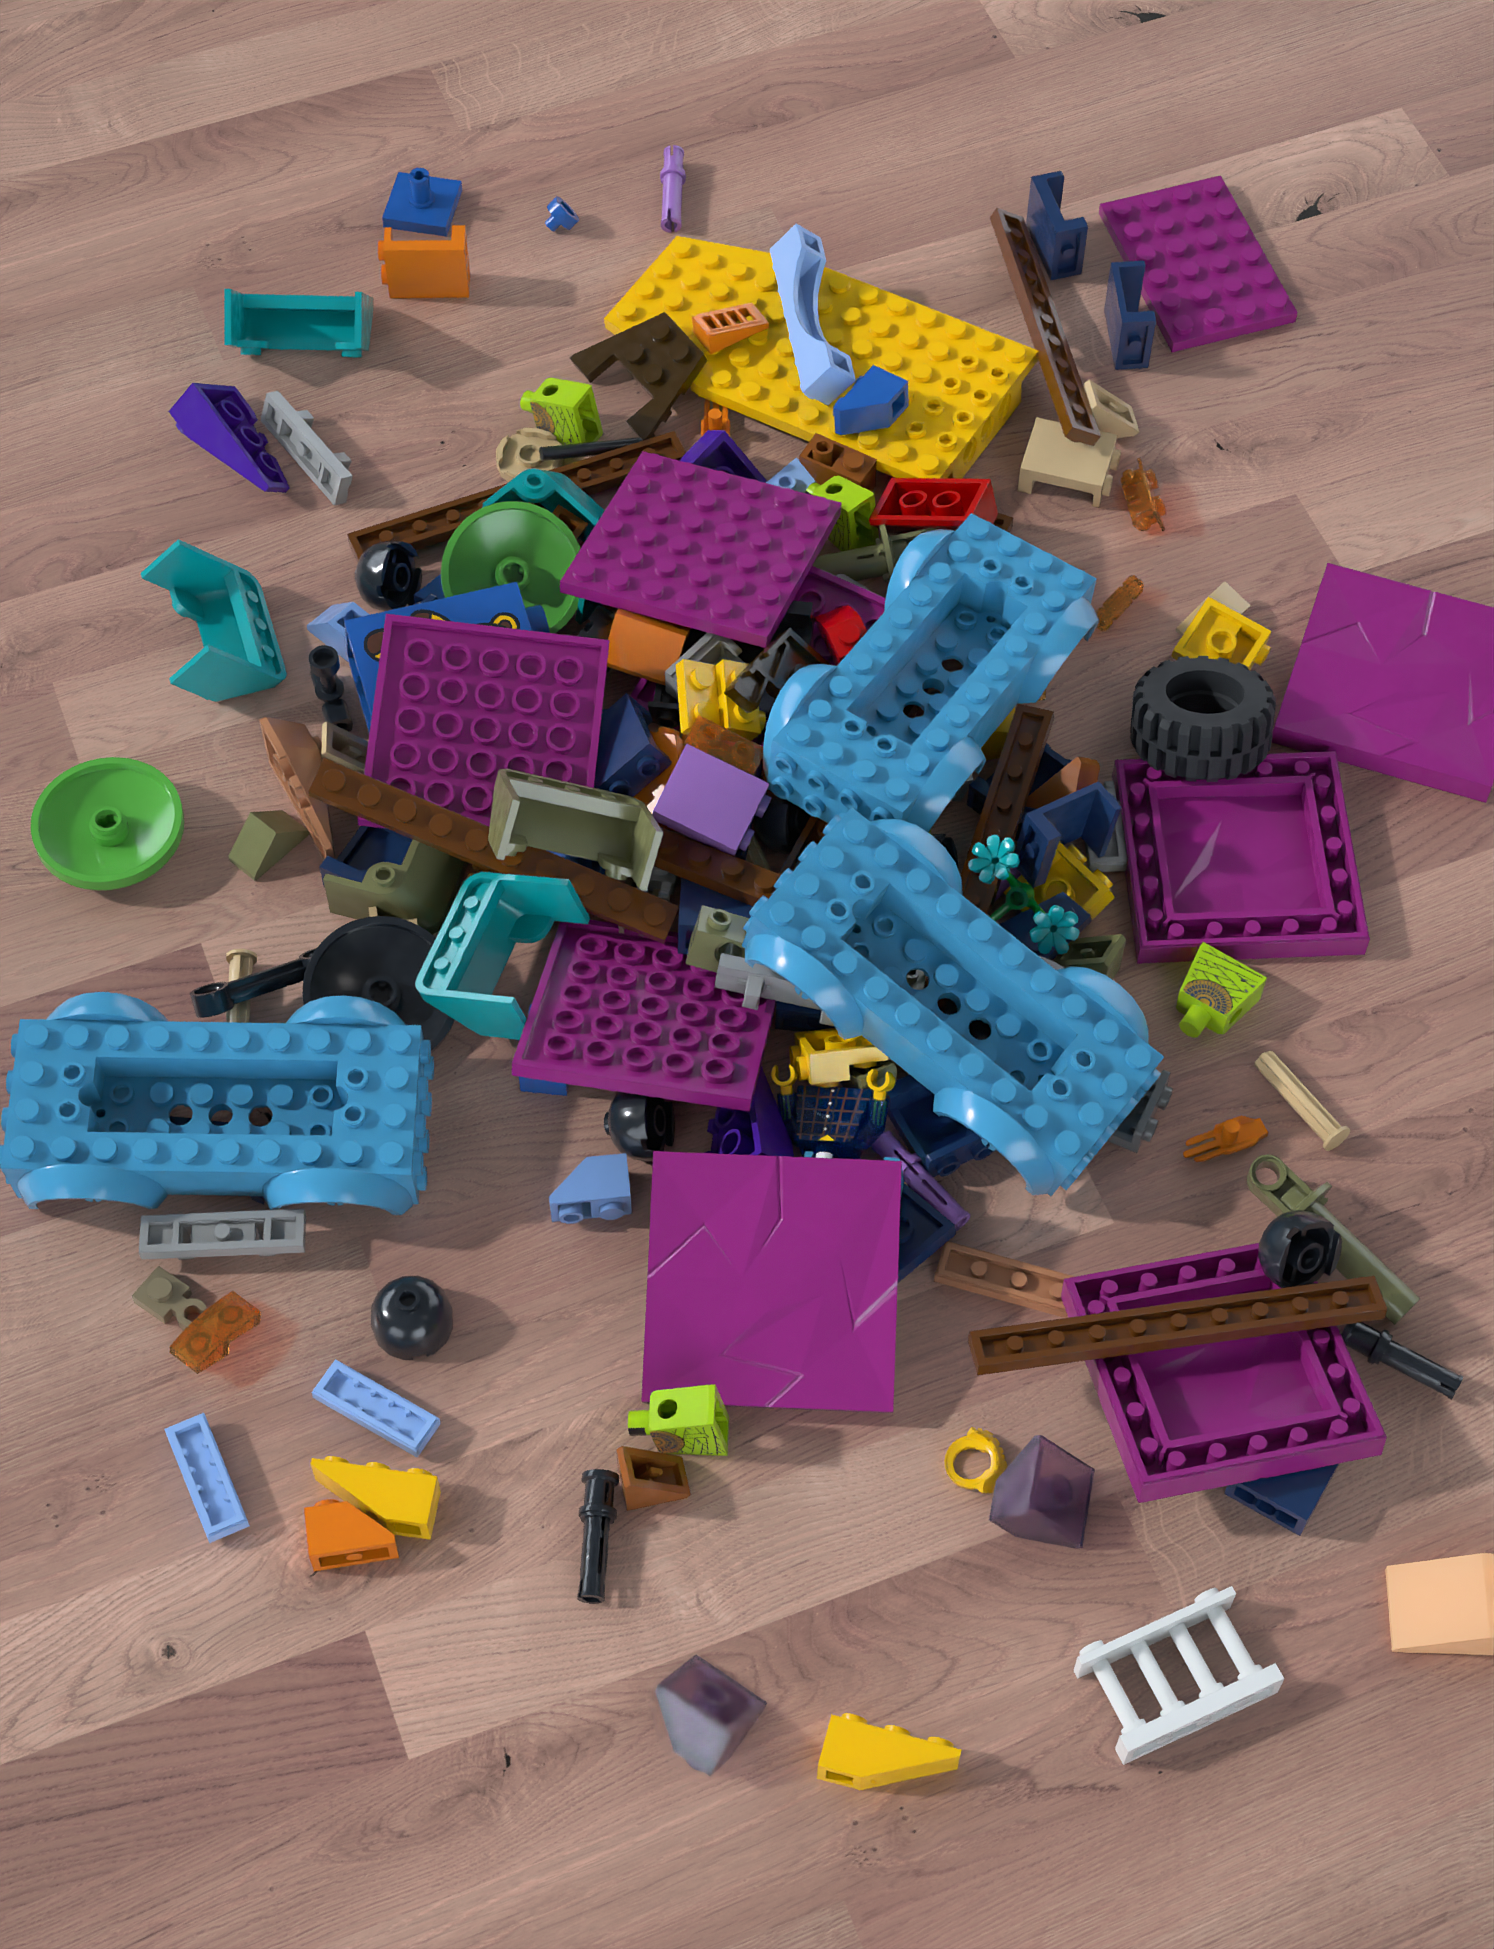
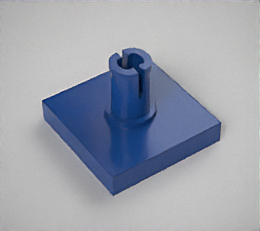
M414 168L410 173L398 172L382 217L383 228L392 227V229L447 237L462 193V182L431 177L425 168Z

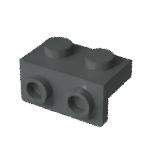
M1162 1071L1160 1077L1107 1140L1108 1142L1138 1153L1143 1140L1151 1141L1159 1120L1154 1119L1155 1113L1158 1108L1166 1109L1173 1092V1088L1168 1086L1170 1072Z

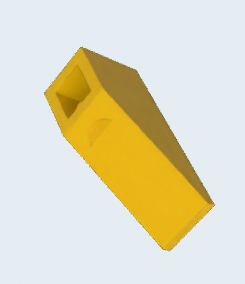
M327 1456L324 1460L311 1459L310 1464L315 1480L343 1501H348L394 1535L431 1540L441 1494L437 1476H433L429 1471L419 1468H411L407 1472L391 1470L389 1466L378 1462H369L366 1466L350 1464L346 1459L336 1456Z
M844 1713L841 1717L831 1714L818 1763L817 1779L857 1790H864L957 1770L962 1750L954 1748L952 1742L943 1738L929 1737L928 1740L910 1736L908 1730L899 1726L886 1725L884 1728L867 1724L866 1719L855 1714Z

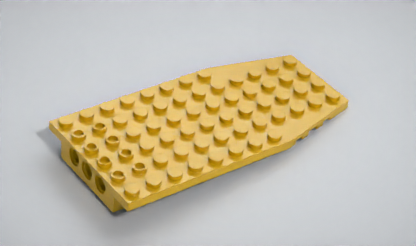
M676 236L604 318L605 328L616 335L666 312L704 353L708 360L691 384V391L702 398L810 442L815 433L877 459L876 470L895 478L962 479L1021 403L1022 381L1038 362V350L824 267L818 294V315L820 327L827 342L850 356L856 380L858 377L864 376L875 365L908 381L909 406L890 427L839 435L835 433L833 408L837 400L844 397L853 388L854 383L829 406L816 399L808 398L802 392L793 348L789 340V331L783 314V305L778 293L773 262L769 252ZM753 303L769 322V328L710 355L693 333L692 317L705 312ZM751 316L745 317L748 321L753 320Z

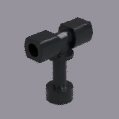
M318 646L309 654L310 675L316 696L325 702L322 706L325 722L328 721L350 732L353 728V722L346 702L340 699L344 694V684L337 676L340 668L338 653L331 646Z

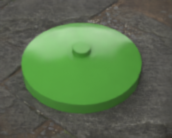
M519 501L499 502L485 506L468 516L457 527L447 543L441 564V584L444 597L447 598L517 582L525 608L541 605L547 618L549 631L555 634L567 624L578 608L579 597L561 593L560 580L581 549L580 545L562 520L540 506Z
M99 758L80 763L66 770L43 790L32 812L31 836L41 862L58 879L83 889L113 890L128 887L147 879L170 860L182 839L185 823L184 812L179 794L173 783L155 767L130 758Z

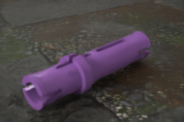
M673 145L672 156L670 146L664 149V168L660 172V179L663 184L661 228L668 233H672V222H674L675 232L679 231L682 227V185L686 181V174L683 169L684 150L677 145Z
M890 1131L884 1132L874 1141L871 1146L872 1150L877 1152L883 1160L884 1157L900 1158L904 1182L955 1224L956 1231L968 1222L971 1217L968 1211H965L921 1165L922 1160L916 1153L910 1154Z

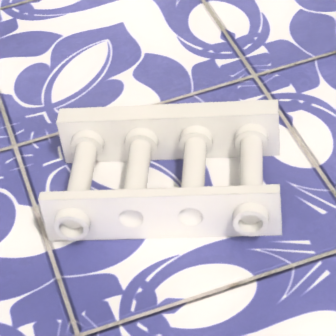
M1232 1586L1220 1592L1217 1588L1209 1589L1198 1595L1194 1599V1604L1109 1643L1104 1644L1102 1640L1093 1642L1079 1652L1080 1656L1077 1657L1074 1667L1077 1679L1094 1671L1124 1727L1121 1730L1122 1735L1119 1736L1115 1747L1123 1765L1278 1693L1284 1677L1276 1663L1264 1669L1259 1664L1255 1665L1225 1612L1231 1608L1236 1595ZM1208 1618L1240 1673L1237 1676L1238 1681L1225 1687L1221 1682L1217 1683L1187 1630V1628ZM1169 1636L1172 1637L1201 1690L1199 1693L1200 1698L1187 1705L1182 1700H1177L1148 1647ZM1130 1654H1133L1163 1709L1160 1712L1161 1717L1146 1723L1145 1719L1138 1718L1110 1665Z

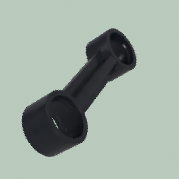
M317 948L302 953L296 960L230 982H216L194 989L190 992V997L196 1017L216 1016L231 1010L234 1004L302 982L307 965Z

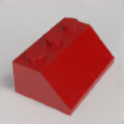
M891 478L873 510L869 522L871 526L878 529L879 525L885 524L888 533L904 534L925 528L956 531L971 513L993 524L998 511L991 479Z

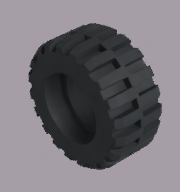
M1198 656V658L1178 657L1173 662L1170 660L1161 662L1157 668L1153 666L1138 680L1133 692L1130 739L1137 754L1143 761H1147L1153 769L1157 771L1160 769L1164 770L1166 775L1174 778L1181 776L1185 777L1187 781L1196 782V779H1206L1207 782H1217L1219 778L1230 780L1237 778L1240 773L1245 775L1267 757L1272 743L1276 698L1267 681H1264L1259 673L1255 670L1249 671L1246 665L1239 662L1233 664L1229 662V659L1220 657L1218 660L1209 659V656Z

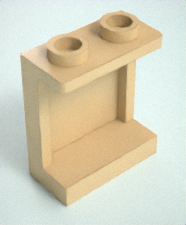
M1036 417L1020 467L1018 491L1031 494L1035 481L1092 493L1094 495L1092 506L1099 508L1102 496L1109 497L1114 476L1109 475L1110 470L1117 471L1121 450L1115 449L1118 435L1099 431L1101 437L1094 446L1082 442L1076 443L1064 436L1060 422Z

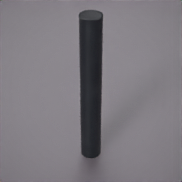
M637 437L546 446L539 448V455L541 461L596 456L640 442L642 439Z

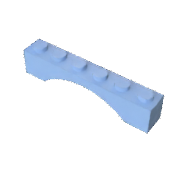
M795 224L770 248V254L778 284V293L783 305V314L789 331V340L793 348L795 365L800 378V388L808 398L816 399L829 406L856 379L850 356L827 342L819 323L818 294L826 264L821 238L802 226Z

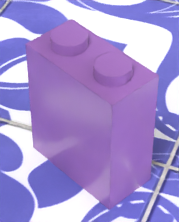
M686 744L652 815L657 822L681 834L735 856L738 849L747 850L755 833L749 827L755 815L760 818L763 817L771 801V797L766 795L769 783Z

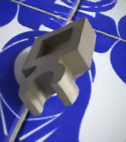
M160 1266L151 1273L132 1295L135 1304L164 1324L172 1316H175L180 1328L186 1333L193 1334L195 1331L193 1323L187 1319L189 1314L197 1312L205 1318L209 1315L203 1301L196 1298L188 1299L192 1295L190 1287Z

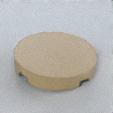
M539 428L516 430L515 435L509 437L508 434L496 448V467L501 477L510 482L527 469L548 471L564 466V459L541 461L539 455L540 447L562 444L549 431Z

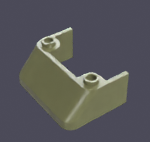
M499 769L494 786L488 841L496 859L504 860L505 855L516 856L517 852H524L527 846L598 861L599 865L605 869V875L618 880H626L627 876L632 877L640 890L647 891L663 831L644 802L619 793L516 770Z
M412 839L402 865L390 862L374 864L366 872L362 883L325 874L323 882L330 913L358 920L370 917L368 907L376 906L378 916H390L406 920L417 918L418 925L433 935L440 931L469 863Z

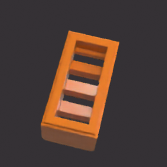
M753 303L705 312L692 317L693 333L710 355L769 328V322ZM751 316L753 320L748 321L745 317Z

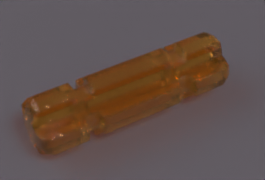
M1135 575L1128 576L1122 583L1123 586H1119L1102 604L1103 607H1099L1095 611L1099 618L1097 628L1100 631H1106L1113 624L1112 620H1117L1133 603L1132 599H1137L1143 592L1144 582L1142 579H1138Z

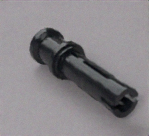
M1364 1322L1346 1324L1341 1333L1346 1346L1368 1357L1369 1363L1378 1365L1379 1362H1382L1447 1396L1450 1400L1453 1399L1455 1391L1458 1390L1463 1380V1375H1458L1392 1340L1393 1335L1386 1329L1379 1331Z
M591 1469L582 1473L581 1480L585 1484L584 1505L579 1508V1517L584 1523L577 1600L583 1603L598 1604L605 1601L610 1525L617 1519V1510L613 1507L614 1489L619 1484L620 1479L617 1473L610 1470Z

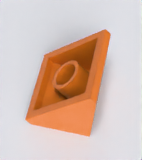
M618 608L608 637L610 641L607 667L665 685V671L682 656L692 628Z

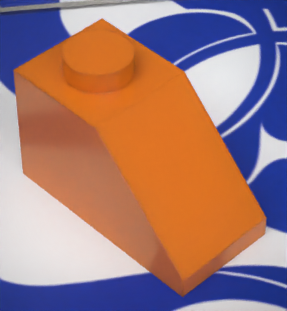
M325 1499L318 1501L314 1506L304 1508L308 1554L314 1571L399 1558L395 1535L348 1501L339 1502L335 1499Z

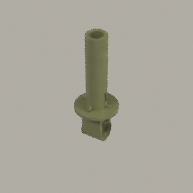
M885 524L879 525L881 538L878 539L876 537L875 545L817 556L812 566L835 576L845 574L854 581L883 576L885 582L886 580L890 581L893 570L908 544L919 534L938 529L925 528L923 530L890 536Z
M1262 1155L1253 1161L1247 1175L1249 1190L1277 1217L1291 1210H1303L1318 1214L1335 1225L1333 1226L1334 1230L1342 1238L1341 1256L1336 1269L1346 1279L1375 1276L1387 1307L1386 1317L1394 1325L1420 1300L1400 1278L1324 1207L1328 1202V1198H1325V1195L1332 1188L1329 1182L1312 1190L1280 1158L1274 1155ZM1261 1168L1271 1169L1277 1176V1182L1272 1185L1260 1183L1256 1177V1171Z

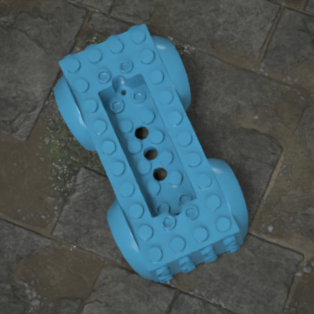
M972 513L956 531L938 529L919 534L902 552L893 570L887 589L884 613L837 666L815 664L803 667L795 672L780 690L767 721L763 744V769L767 783H769L768 790L772 791L777 797L786 799L801 807L809 815L818 817L827 823L837 814L842 818L852 807L870 822L880 819H901L915 824L929 833L943 810L974 771L978 774L982 770L986 758L981 747L1017 703H1036L1081 639L1084 638L1088 641L1093 635L1099 623V618L1091 605L1097 578ZM947 659H955L962 664L963 668L962 670L949 672L942 667V662ZM935 688L941 693L929 695L924 689ZM907 705H917L923 709L924 715L922 717L909 718L903 713V709Z
M852 807L842 818L838 814L835 815L824 828L822 833L825 836L818 845L812 841L799 856L798 860L801 862L795 870L792 871L788 868L774 884L776 890L768 899L763 895L750 910L749 914L751 917L743 927V930L747 932L742 943V947L745 948V962L752 968L756 963L763 965L785 978L795 986L794 989L798 995L802 992L801 997L803 999L809 998L826 1014L834 1024L840 1037L845 1040L862 1035L935 1094L933 1112L939 1117L947 1116L960 1122L979 1135L985 1146L989 1143L988 1149L992 1151L997 1150L1021 1174L1026 1182L1025 1189L1032 1195L1048 1194L1052 1196L1059 1186L1067 1191L1162 1074L1155 1068L1164 1056L1149 1045V1028L1144 1013L1135 999L1120 984L1100 972L1089 968L1073 966L1055 970L962 896V879L955 861L946 848L927 831L901 819H880L870 822ZM912 970L923 971L924 975L929 979L928 986L922 990L913 989L907 982V974ZM942 998L951 999L957 1006V1013L953 1015L943 1013L938 1007V1000ZM976 1019L982 1020L985 1024L987 1023L991 1029L990 1036L984 1040L974 1038L969 1032V1023Z
M94 992L83 993L67 999L46 1020L20 1019L18 1034L12 1035L11 1054L15 1061L14 1069L9 1070L6 1077V1090L10 1094L9 1107H4L1 1115V1126L5 1132L4 1145H0V1169L5 1175L6 1183L11 1185L16 1196L22 1198L29 1209H39L37 1203L41 1201L57 1199H85L93 1202V1199L96 1202L108 1200L136 1204L147 1209H157L168 1195L263 1196L270 1210H279L282 1206L302 1203H327L335 1206V1203L338 1206L346 1203L385 1209L392 1215H403L413 1204H419V1191H426L427 1167L424 1166L423 1153H429L430 1133L429 1129H426V1116H431L432 1094L428 1092V1080H433L434 1056H431L430 1040H424L421 1025H406L394 1011L380 1003L361 997L329 996L306 1003L297 1009L286 1023L168 1021L155 1007L138 998L119 993ZM181 1105L189 1107L193 1115L187 1124L175 1125L170 1121V1113L175 1107ZM267 1107L272 1111V1119L265 1126H255L249 1120V1116L255 1108ZM227 1110L233 1114L231 1121L226 1125L216 1126L211 1123L212 1116L218 1111Z

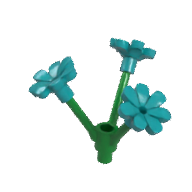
M991 835L987 839V847L977 842L973 846L972 853L978 858L969 861V869L974 873H980V881L986 884H991L996 876L1002 881L1006 879L1011 888L1006 894V903L989 917L996 922L1011 909L1020 910L1024 907H1029L1035 913L1033 918L1038 925L1030 930V938L1032 942H1038V950L1043 954H1047L1052 949V946H1054L1058 954L1066 953L1069 950L1066 939L1076 940L1080 933L1079 929L1074 927L1078 923V916L1072 911L1064 913V909L1058 905L1052 906L1049 913H1045L1037 904L1034 898V888L1030 884L1021 883L1010 872V868H1015L1019 865L1018 855L1012 853L1015 849V844L1011 838L1007 837L1001 842L998 835Z

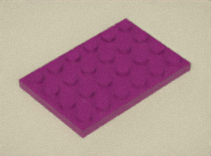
M1221 175L1100 204L1099 215L1123 261H1145L1146 266L1141 295L1149 310L1155 312L1156 324L1171 352L1296 322L1297 310Z

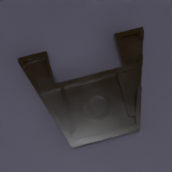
M666 312L577 352L570 357L574 366L590 383L616 361H619L652 397L647 404L626 421L642 441L656 437L655 431L661 422L666 423L672 414L670 409L680 394L685 395L708 361L704 353Z
M789 628L776 636L725 689L724 694L748 714L758 709L764 691L776 699L788 679L799 669L808 665L831 664Z

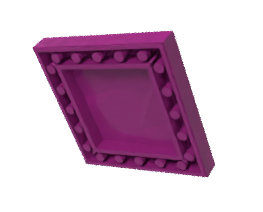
M1327 563L1273 729L1272 743L1303 752L1336 751L1339 762L1486 803L1494 782V607Z
M1336 751L1267 754V757L1245 775L1240 773L1237 778L1230 780L1219 778L1217 782H1207L1206 779H1196V782L1187 781L1185 777L1181 776L1174 778L1166 775L1164 770L1160 769L1157 771L1153 769L1147 761L1142 759H1117L1114 761L1112 780L1115 785L1116 799L1122 807L1121 817L1127 855L1125 877L1137 964L1192 962L1202 942L1235 960L1365 955L1370 937Z
M653 1151L641 1402L650 1403V1395L656 1390L716 1385L724 1406L893 1413L902 1161Z
M1259 1243L1065 1278L1063 1280L1061 1299L1069 1318L1280 1288L1264 1274L1258 1258ZM1338 1326L1085 1361L1138 1503L1382 1455L1387 1439Z

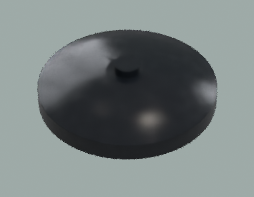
M373 916L349 922L333 931L321 942L307 965L303 980V1005L319 998L342 995L361 997L380 1003L394 1011L406 1025H421L424 1040H430L431 1053L445 1040L455 1021L424 1001L416 989V978L436 937L410 921L390 916Z

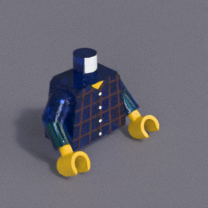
M789 1064L791 1076L787 1081L781 1082L778 1076V1066L775 1065L771 1076L772 1080L780 1085L781 1093L777 1094L779 1113L792 1141V1145L799 1147L802 1157H804L805 1151L814 1152V1158L860 1159L863 1150H868L884 1133L889 1099L885 1098L886 1092L890 1091L896 1083L893 1073L887 1071L885 1083L879 1087L877 1084L878 1069H871L867 1075V1084L871 1089L823 1088L820 1086L798 1085L797 1092L792 1090V1085L798 1078L796 1068Z

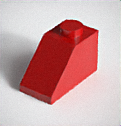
M848 604L814 617L835 666L844 659L867 632L860 615Z

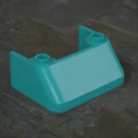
M224 289V345L240 348V355H261V349L342 351V357L362 358V351H369L374 298L363 292H355V296L243 294L233 289Z
M540 469L522 471L483 502V507L507 501L539 502L551 513L559 504L588 523L582 538L584 543L605 511L564 474ZM579 598L575 620L581 625L591 616L599 604L602 606L604 604Z
M178 539L141 572L142 579L169 590L172 606L180 616L197 621L204 646L198 654L169 678L170 684L199 695L206 700L219 702L275 688L286 678V668L261 585L249 571Z
M491 872L473 874L464 881L416 978V989L424 1001L479 1035L520 1040L527 1018L514 997L492 995L516 942L535 943L549 933L554 921L588 924L590 916L569 879Z

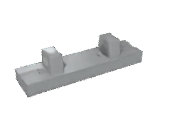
M279 391L266 393L260 421L334 506L346 503L348 488L353 477L349 472L351 459L345 452L332 453L311 429L314 417L308 410L295 411Z
M721 953L715 988L743 993L742 1007L758 1010L760 997L821 1010L809 998L803 999L801 997L802 992L798 995L794 985L771 969L757 963L752 968L745 962L743 957ZM822 1011L819 1023L834 1026Z
M304 1209L143 1215L140 1222L139 1255L142 1260L167 1258L187 1260L194 1259L195 1257L275 1256L276 1254L305 1253L306 1213ZM256 1227L258 1228L260 1240H256Z

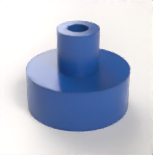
M556 196L547 205L551 216L545 221V224L551 231L554 232L560 225L570 230L579 221L575 211L562 198Z

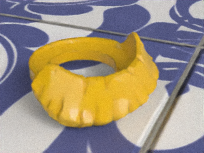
M971 1427L967 1432V1436L954 1441L946 1451L944 1459L946 1473L951 1481L961 1488L978 1489L979 1492L984 1494L1001 1491L1006 1484L1005 1478H1007L1008 1473L1006 1470V1458L1003 1454L1004 1451L1002 1447H999L998 1439L996 1437L993 1438V1434L987 1430L982 1431V1428L976 1430V1428ZM967 1449H976L983 1453H988L991 1457L990 1468L975 1479L962 1478L954 1470L955 1458L959 1453Z

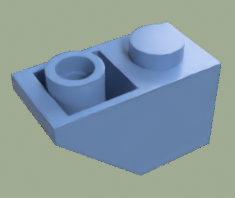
M354 602L334 604L307 625V630L324 644L333 647L338 655L348 662L344 621L370 614Z
M627 1154L586 1157L549 1196L552 1222L561 1221L566 1224H574L583 1219L599 1217L605 1220H615L623 1215L632 1214Z

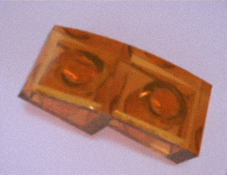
M231 1291L188 1325L171 1344L169 1353L199 1374L229 1355V1343L260 1324L261 1311L237 1293Z

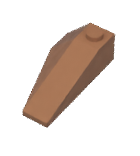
M270 717L259 719L271 768L305 828L309 831V835L323 860L327 855L335 859L329 805L310 797L308 793L322 763V742L318 735L312 737L305 724Z

